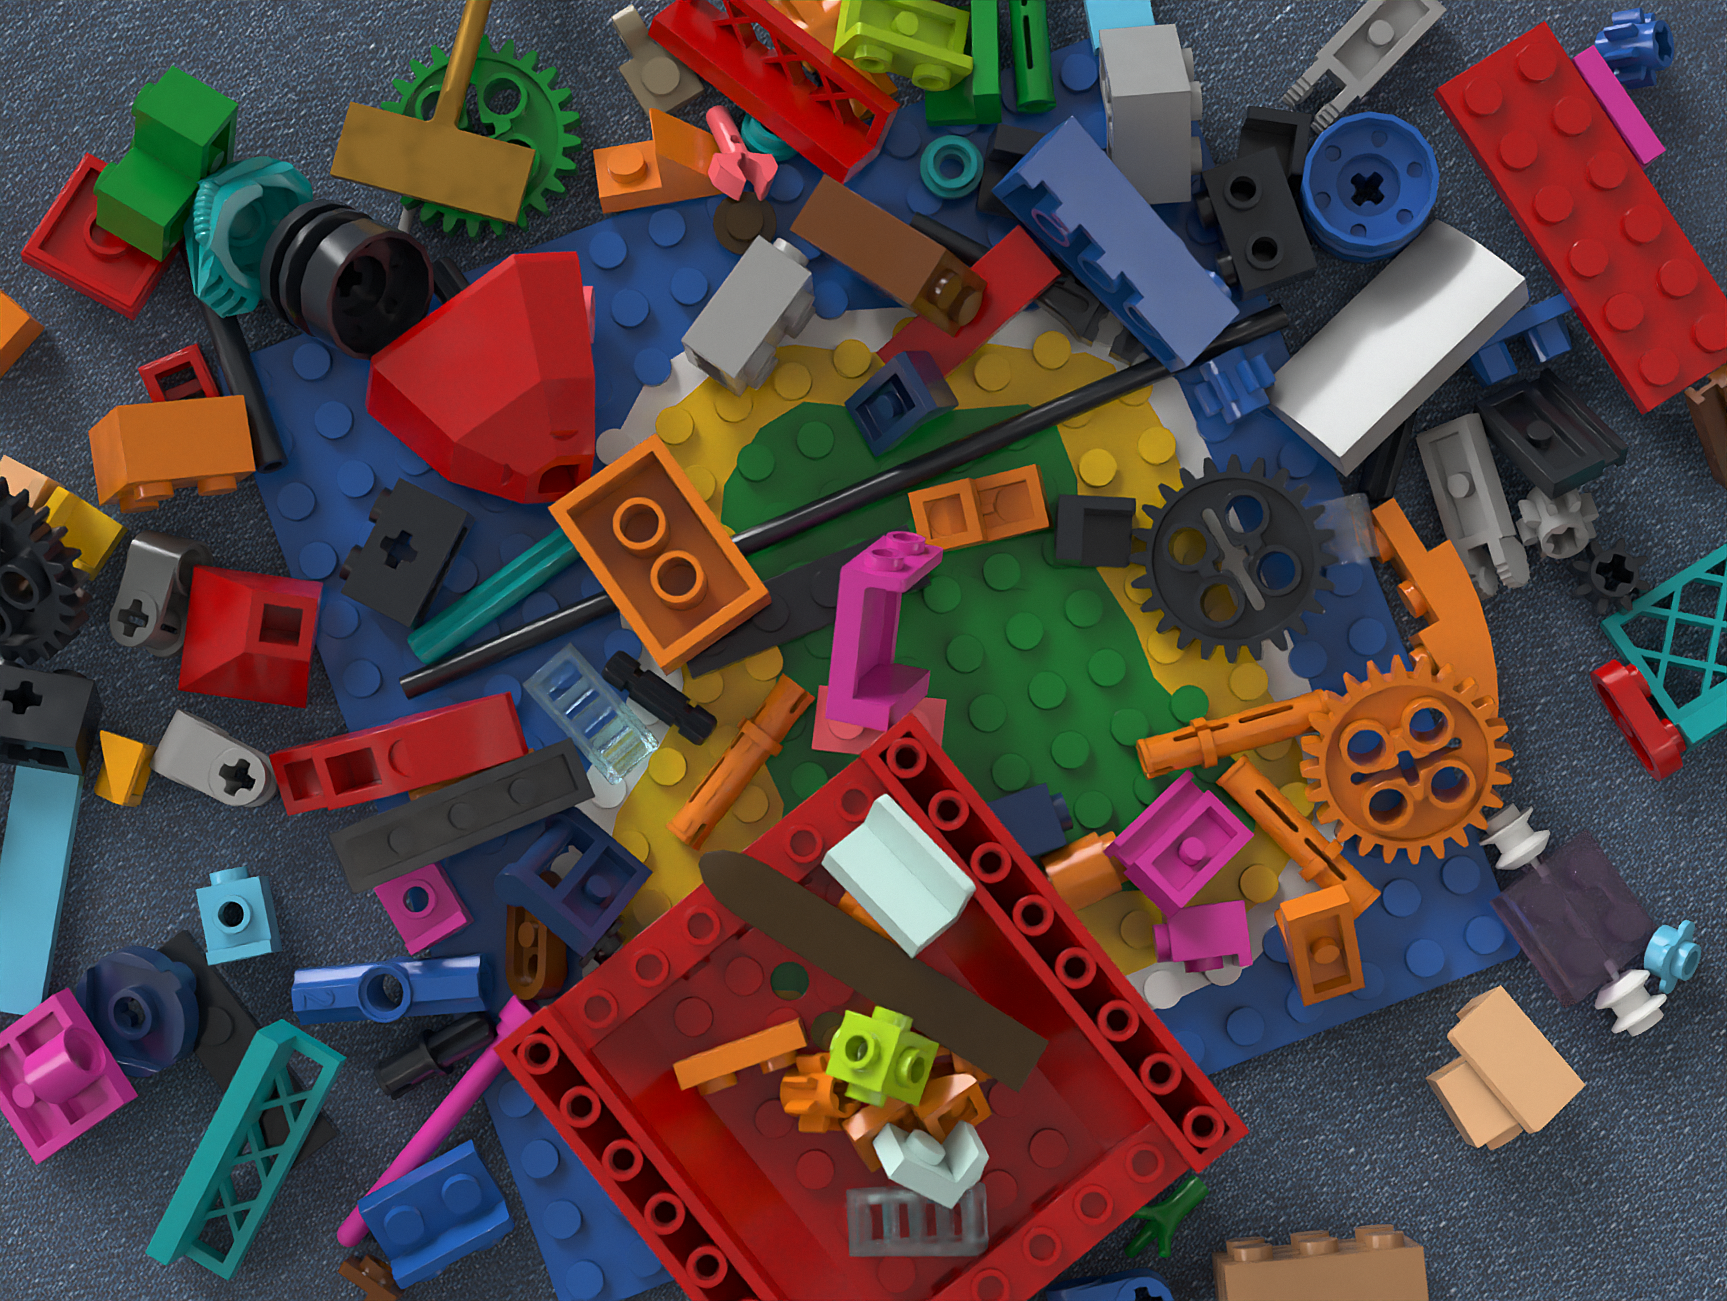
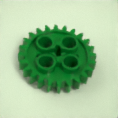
M483 35L469 85L476 87L480 119L489 134V138L536 150L535 160L517 220V226L526 233L529 231L527 212L533 209L539 215L548 219L551 214L544 198L548 194L562 199H566L568 196L566 189L558 178L559 175L578 176L579 170L577 165L566 158L565 155L582 151L583 143L581 138L566 134V132L580 126L582 121L579 112L561 111L574 98L570 88H560L551 91L559 79L558 71L554 66L537 74L540 58L535 50L530 51L518 61L516 60L517 47L514 40L508 39L500 52L494 53L488 35ZM433 45L431 46V55L434 64L429 68H426L414 59L410 60L409 64L416 79L411 84L394 78L392 84L402 99L400 103L392 101L382 102L380 106L382 110L428 121L430 110L437 105L450 56L446 57L438 46ZM502 90L516 91L521 95V100L513 112L506 115H498L489 110L491 98L497 92ZM465 97L458 121V129L475 134ZM402 196L400 200L406 211L414 209L422 203L424 204L419 219L427 228L434 224L440 216L444 217L443 232L448 238L452 239L461 224H465L473 243L479 242L483 226L490 225L498 240H505V222Z

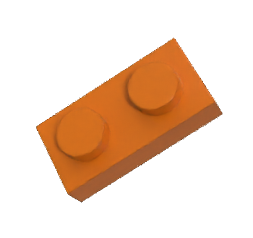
M801 1017L684 1058L677 1061L673 1067L681 1090L697 1085L700 1095L704 1096L737 1084L738 1081L734 1071L759 1063L762 1073L765 1074L796 1063V1056L798 1055L796 1049L807 1046L809 1040Z

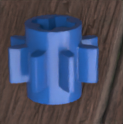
M1642 7L1613 12V26L1604 27L1597 34L1595 40L1596 49L1620 84L1626 85L1627 90L1657 85L1655 71L1665 70V68L1671 65L1674 58V40L1670 27L1664 20L1655 21L1654 12L1644 14Z
M1240 346L1213 358L1199 367L1206 382L1196 386L1194 393L1207 418L1221 411L1227 425H1232L1252 416L1271 404L1265 389L1273 386L1277 380L1263 354L1249 360L1243 347Z

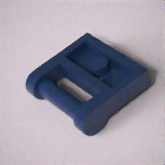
M572 806L547 817L544 832L517 863H509L495 877L493 886L496 895L503 902L511 906H523L574 951L584 957L598 942L653 871L584 812ZM573 845L583 855L557 887L553 889L539 876L565 846Z

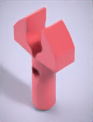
M722 105L710 108L706 113V121L721 153H714L707 172L712 184L727 196L739 201L747 179L754 185V191L759 201H762L767 196L778 169L773 154L749 152L728 108Z

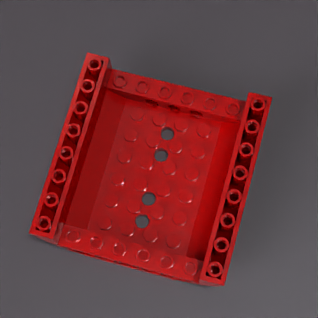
M911 711L859 753L860 757L740 853L771 866L829 904L837 907L847 890L821 863L830 849L865 822L874 801L883 794H887L975 884L976 889L958 921L914 957L1001 1012L1012 1016L1014 1020L1048 1040L1049 1043L1018 1093L995 1078L978 1083L992 1115L974 1128L989 1158L977 1183L970 1188L964 1198L956 1202L952 1209L889 1179L883 1166L872 1173L858 1156L845 1130H827L826 1133L800 1132V1117H792L785 1113L780 1099L782 1079L790 1069L797 1068L796 1063L765 1074L762 1073L759 1063L734 1071L738 1081L737 1084L704 1096L700 1095L697 1085L681 1090L673 1067L679 1060L801 1017L809 1043L807 1046L796 1049L798 1055L830 1053V1050L818 1046L811 1034L812 1024L819 1015L834 1012L845 1017L848 1010L872 1018L875 1006L881 1007L736 916L714 897L704 882L554 1003L544 1006L492 1048L692 1301H1027L1185 1171L1191 1168L1199 1174L1250 1132ZM789 961L802 965L809 976L807 991L801 997L792 1000L778 996L771 984L774 969L779 964ZM911 1026L910 1032H913L915 1034L922 1033ZM952 1054L935 1057L932 1066L953 1062ZM861 1101L857 1112L871 1104Z

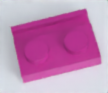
M1592 45L1572 58L1571 62L1644 171L1666 150L1601 54Z
M1188 769L1103 851L1109 859L1114 855L1127 868L1124 874L1169 919L1254 836L1209 789L1203 793L1191 781L1194 775Z

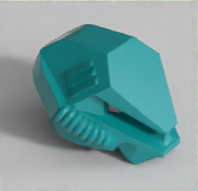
M258 156L231 162L197 182L200 185V190L197 192L195 202L189 211L190 215L183 225L194 295L222 318L251 312L258 305L259 299L264 300L261 294L259 267L266 242L284 217L299 205L313 201V191L309 180L292 164L268 156Z

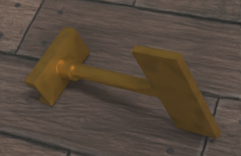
M466 0L434 116L431 120L424 121L350 101L331 167V177L512 225L517 224L535 160L536 150L458 129L459 117L493 0Z

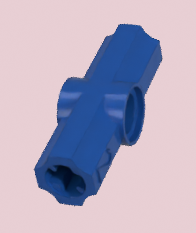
M486 953L416 959L398 956L379 962L299 968L295 970L291 996L293 1012L297 1014L300 1025L360 1020L387 1023L401 1017L489 1010L492 1008L495 984L493 966L490 965ZM386 974L394 976L401 983L404 991L401 1004L391 1001L386 996L383 988Z

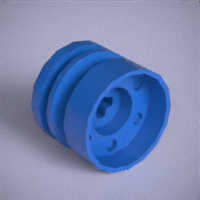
M1367 111L1343 117L1320 133L1306 156L1298 197V206L1303 226L1318 247L1341 261L1371 264L1391 259L1403 251L1417 238L1436 201L1440 174L1432 147L1416 127L1395 115ZM1354 184L1361 189L1367 188L1370 184L1376 186L1378 189L1375 198L1377 205L1369 200L1365 201L1361 206L1353 202L1356 191Z

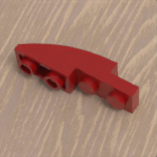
M508 691L400 717L389 724L284 748L269 755V759L287 815L290 816L328 807V810H334L420 788L528 754L529 750L511 692Z

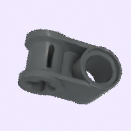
M144 530L133 539L128 549L126 568L117 599L110 612V631L118 643L129 648L145 646L149 653L163 659H172L183 653L193 569L195 564L213 566V554L209 546L202 541L154 530ZM128 616L144 620L143 625L140 626L129 622ZM162 623L176 628V633L173 634L161 630Z

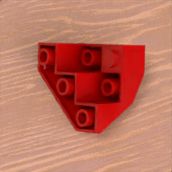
M577 252L512 254L372 356L365 401L368 414L448 481L522 504L557 502L590 479L595 456V371Z

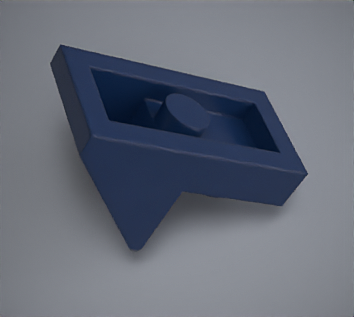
M903 351L889 360L844 402V405L874 456L878 457L897 447L918 427L955 409L959 403L928 351Z

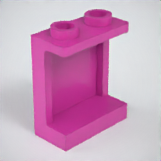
M905 531L889 532L841 568L825 713L826 719L888 731L928 695L930 670L894 663L902 592L907 591L942 562V547L925 544V538L916 533Z

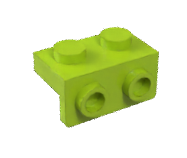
M842 0L833 54L853 60V64L863 71L871 73L891 72L910 78L915 86L924 90H950L973 70L974 58L963 54L970 12L933 0Z

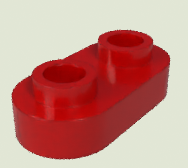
M1612 659L1592 671L1590 679L1597 695L1645 770L1655 780L1661 781L1681 769L1683 762L1680 754L1686 751L1685 742L1670 720L1667 718L1659 720L1647 701V698L1652 696L1651 689L1639 669L1632 663L1624 667L1620 662Z

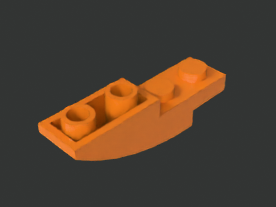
M1393 497L1363 517L1369 527L1363 531V536L1376 559L1381 564L1390 561L1400 577L1402 583L1397 585L1396 589L1407 610L1416 619L1423 615L1429 626L1408 638L1414 648L1412 652L1408 653L1409 660L1415 669L1421 655L1427 656L1432 675L1434 676L1447 663L1453 664L1456 670L1455 686L1472 676L1479 685L1473 701L1480 697L1491 695L1497 708L1487 719L1498 718L1497 670L1491 637L1481 603L1469 574L1450 539L1427 552Z

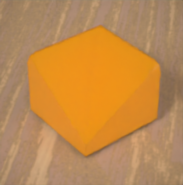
M100 730L104 760L94 786V792L96 795L113 803L137 807V805H140L152 771L148 765L157 747L117 733Z

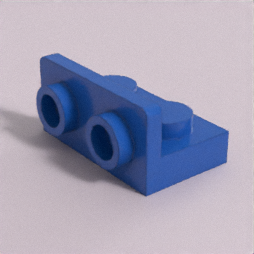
M472 1139L357 1201L359 1213L390 1261L393 1278L400 1289L407 1288L416 1282H426L434 1279L446 1269L447 1265L473 1251H483L496 1245L506 1233L515 1227L508 1199Z

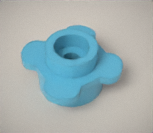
M1684 920L1678 929L1662 925L1654 933L1647 946L1644 956V969L1648 970L1650 974L1661 978L1659 990L1665 994L1673 991L1678 979L1684 981L1690 979L1699 964L1701 947L1693 943L1695 923L1692 921Z

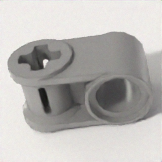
M179 708L176 710L148 765L154 771L179 784L201 791L224 804L236 807L245 806L251 808L262 806L271 801L279 789L267 754L231 737L227 731ZM238 767L249 768L248 775L256 780L252 789L241 788L242 782L234 777Z

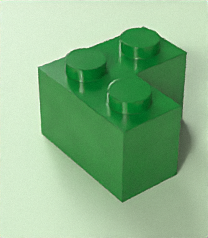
M173 65L157 84L149 82L138 93L131 110L132 116L135 117V134L131 140L129 152L119 164L110 162L102 170L93 190V194L97 196L96 224L160 262L166 258L184 235L183 225L190 215L189 211L195 202L197 192L200 190V185L197 182L233 162L238 103Z

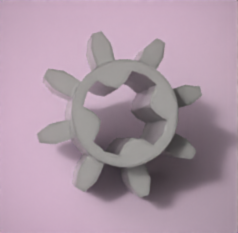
M1535 486L1528 493L1526 500L1518 502L1523 518L1515 523L1524 546L1536 543L1542 558L1546 556L1557 559L1571 557L1583 550L1589 539L1596 537L1592 521L1599 517L1591 493L1579 495L1576 488L1551 501Z

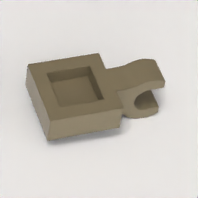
M633 4L611 16L615 31L633 58L618 67L619 73L649 122V108H655L670 115L705 94V88L695 72L659 43L655 44L653 39L648 36L649 31Z

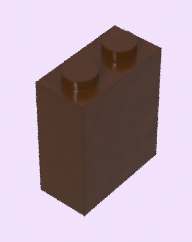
M824 174L789 229L836 265L951 337L955 336L960 326L968 324L975 317L982 304V292L988 284L984 279L945 247Z

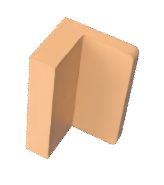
M1501 985L1472 998L1456 1014L1461 1021L1449 1031L1448 1040L1527 1133L1533 1134L1540 1131L1585 1086L1584 1082Z

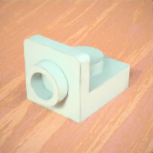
M963 1120L956 1124L942 1145L932 1136L921 1130L915 1129L910 1134L888 1122L872 1142L889 1179L950 1209L953 1208L966 1189L973 1187L977 1183L989 1158L974 1126Z

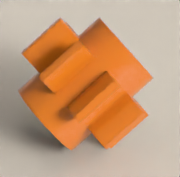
M830 1053L797 1055V1068L790 1069L782 1079L780 1086L781 1104L785 1113L792 1117H800L799 1131L802 1133H826L827 1130L844 1131L841 1123L845 1121V1118L853 1116L860 1106L861 1101L845 1096L849 1085L848 1082L825 1074L830 1060Z

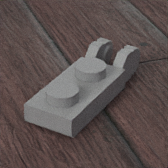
M1368 0L1314 56L1312 60L1314 64L1291 86L1281 100L1291 109L1297 104H1302L1326 74L1342 91L1331 103L1325 104L1314 116V121L1310 127L1320 135L1353 102L1358 104L1444 16L1447 9L1437 0Z
M1479 413L1461 416L1417 434L1416 441L1447 540L1450 539L1463 562L1478 598L1482 601L1497 594L1499 582L1497 580L1498 576L1495 574L1496 568V573L1500 577L1499 580H1502L1503 585L1508 586V589H1516L1527 584L1528 579H1531L1529 576L1531 573L1529 570L1530 565L1526 561L1527 555L1524 546L1514 537L1517 533ZM1488 545L1491 556L1482 547Z

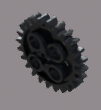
M1231 454L1226 472L1221 473L1210 457L1204 458V477L1196 479L1190 471L1182 467L1179 469L1183 488L1178 492L1163 483L1158 486L1161 495L1166 501L1162 509L1147 504L1142 506L1141 509L1154 523L1151 529H1132L1131 534L1146 542L1147 545L1146 551L1128 555V561L1146 566L1147 574L1136 578L1131 582V586L1135 589H1151L1153 596L1145 601L1140 609L1143 613L1163 611L1165 615L1156 628L1159 634H1165L1176 627L1181 629L1177 643L1178 649L1184 651L1196 639L1202 640L1201 659L1209 661L1218 645L1224 646L1228 663L1236 664L1241 646H1248L1255 661H1261L1264 657V641L1270 639L1279 650L1284 652L1288 650L1284 631L1289 627L1304 636L1310 633L1306 623L1301 618L1305 610L1324 615L1326 612L1324 607L1313 597L1316 590L1332 591L1336 588L1333 582L1321 576V570L1324 567L1339 564L1340 558L1329 553H1323L1321 545L1337 537V534L1333 529H1316L1314 523L1324 516L1327 509L1324 505L1305 509L1302 504L1307 499L1311 488L1305 483L1289 492L1286 489L1290 477V471L1287 468L1283 467L1270 480L1266 478V461L1263 458H1257L1249 473L1243 472L1242 464L1237 454ZM1244 498H1253L1262 506L1263 520L1254 531L1238 533L1231 527L1229 521L1230 510L1237 501ZM1206 509L1214 511L1232 546L1239 550L1248 548L1250 555L1245 557L1242 563L1265 602L1262 610H1255L1241 581L1233 571L1229 569L1219 570L1218 564L1225 559V553L1203 518V512ZM1188 530H1198L1205 537L1207 543L1206 552L1198 563L1182 565L1175 558L1173 551L1174 543L1181 533ZM1286 554L1293 560L1295 566V576L1292 582L1279 590L1267 588L1262 582L1260 575L1263 562L1271 555ZM1227 585L1237 594L1238 608L1230 619L1222 622L1214 621L1206 613L1205 598L1214 587Z
M1 476L0 652L3 659L15 661L21 656L27 665H32L40 657L46 661L50 660L81 633L79 628L90 617L83 608L93 600V596L80 587L90 579V574L82 569L73 567V562L82 555L80 549L63 545L61 539L69 531L66 526L51 528L46 522L50 514V508L46 505L36 511L29 506V491L24 488L16 496L11 495L6 478Z

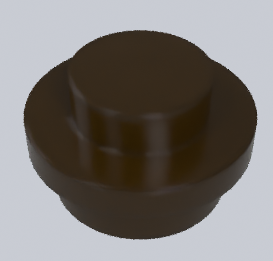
M743 191L739 201L729 196L722 200L714 213L713 228L715 236L723 248L735 255L743 256L758 235L769 243L772 242L776 234L777 220L773 207L765 198L759 201L756 193Z

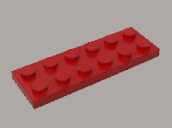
M1545 21L1436 89L1433 95L1641 415L1649 412L1727 362V298Z

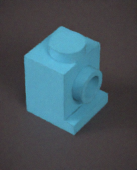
M248 866L210 873L211 886L196 889L208 953H206L208 966L283 951L268 876L250 878ZM231 902L240 904L244 911L242 922L235 927L225 922L223 913L224 908Z

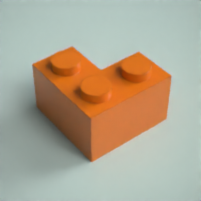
M244 395L119 405L114 407L88 431L99 506L119 504L121 513H139L159 508L158 501L174 497V490L177 488L197 486L199 496L231 493L237 491V482L242 481L256 471Z

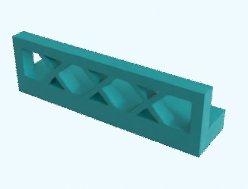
M283 1019L258 1030L145 1253L165 1266L186 1255L227 1281L235 1277L347 1057ZM295 1049L324 1066L312 1088L297 1092L293 1091L286 1067ZM277 1085L280 1096L270 1099ZM307 1098L300 1112L297 1101ZM283 1105L290 1133L285 1142L266 1147L258 1120L265 1109ZM249 1140L252 1151L242 1153ZM279 1153L272 1166L269 1156ZM255 1160L262 1188L257 1197L238 1201L231 1173L237 1164ZM221 1195L224 1205L215 1207ZM251 1208L244 1221L241 1210ZM226 1214L234 1237V1242L227 1256L198 1239L208 1219Z

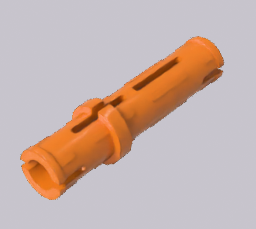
M783 673L749 719L744 716L736 726L740 729L739 733L702 779L682 808L679 809L665 827L683 842L689 843V846L694 850L699 851L704 841L711 834V831L728 812L772 754L777 757L784 746L780 742L800 715L815 700V697Z
M1320 688L1298 697L1280 700L1206 721L1204 717L1190 720V726L1163 735L1136 740L1137 754L1144 776L1149 780L1168 774V772L1200 764L1203 769L1216 766L1218 763L1217 759L1285 741L1299 735L1317 732L1310 724L1308 715L1310 712H1320L1329 715L1331 710L1324 700L1322 694L1324 691Z
M1246 754L1241 756L1216 783L1222 786L1302 868L1298 874L1307 883L1313 879L1322 890L1342 884L1351 902L1353 919L1355 920L1380 896L1381 892L1377 888L1375 889L1340 853L1344 847L1335 838L1329 842L1296 809L1292 802L1248 760L1249 757Z

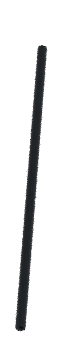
M1280 303L1228 324L1186 368L1171 373L1153 356L734 534L730 538L744 558L1209 361L1229 350L1244 346L1289 327L1288 318ZM606 590L600 591L400 676L401 687L407 699L412 700L620 610Z

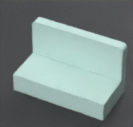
M883 794L874 801L865 822L830 849L821 863L911 958L916 956L958 921L976 889L975 884L887 794Z

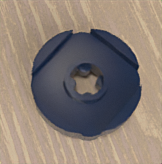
M132 945L125 946L100 958L96 965L86 970L77 986L76 1000L125 1075L149 1077L188 1057L193 1051L199 1027V1010L194 994L196 978L186 964L172 962L166 955L152 948ZM136 999L142 1005L146 1015V1020L143 1021L142 1025L138 1022V1014L129 1010L128 1002Z

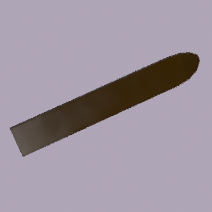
M728 850L705 852L700 858L698 866L704 884L714 897L736 916L882 1008L912 1018V1027L1017 1093L1019 1092L1047 1047L1048 1040L919 959L911 958L900 947L771 866L746 854Z

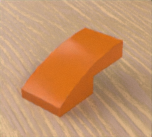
M1037 464L978 479L965 478L908 493L917 534L925 538V544L942 547L943 552L1054 528L1041 467Z
M969 1072L928 1080L918 1107L887 1096L883 1108L869 1105L841 1124L858 1156L873 1173L883 1165L872 1142L887 1122L910 1134L915 1129L921 1130L932 1136L942 1145L960 1120L975 1127L992 1115V1112L977 1081Z

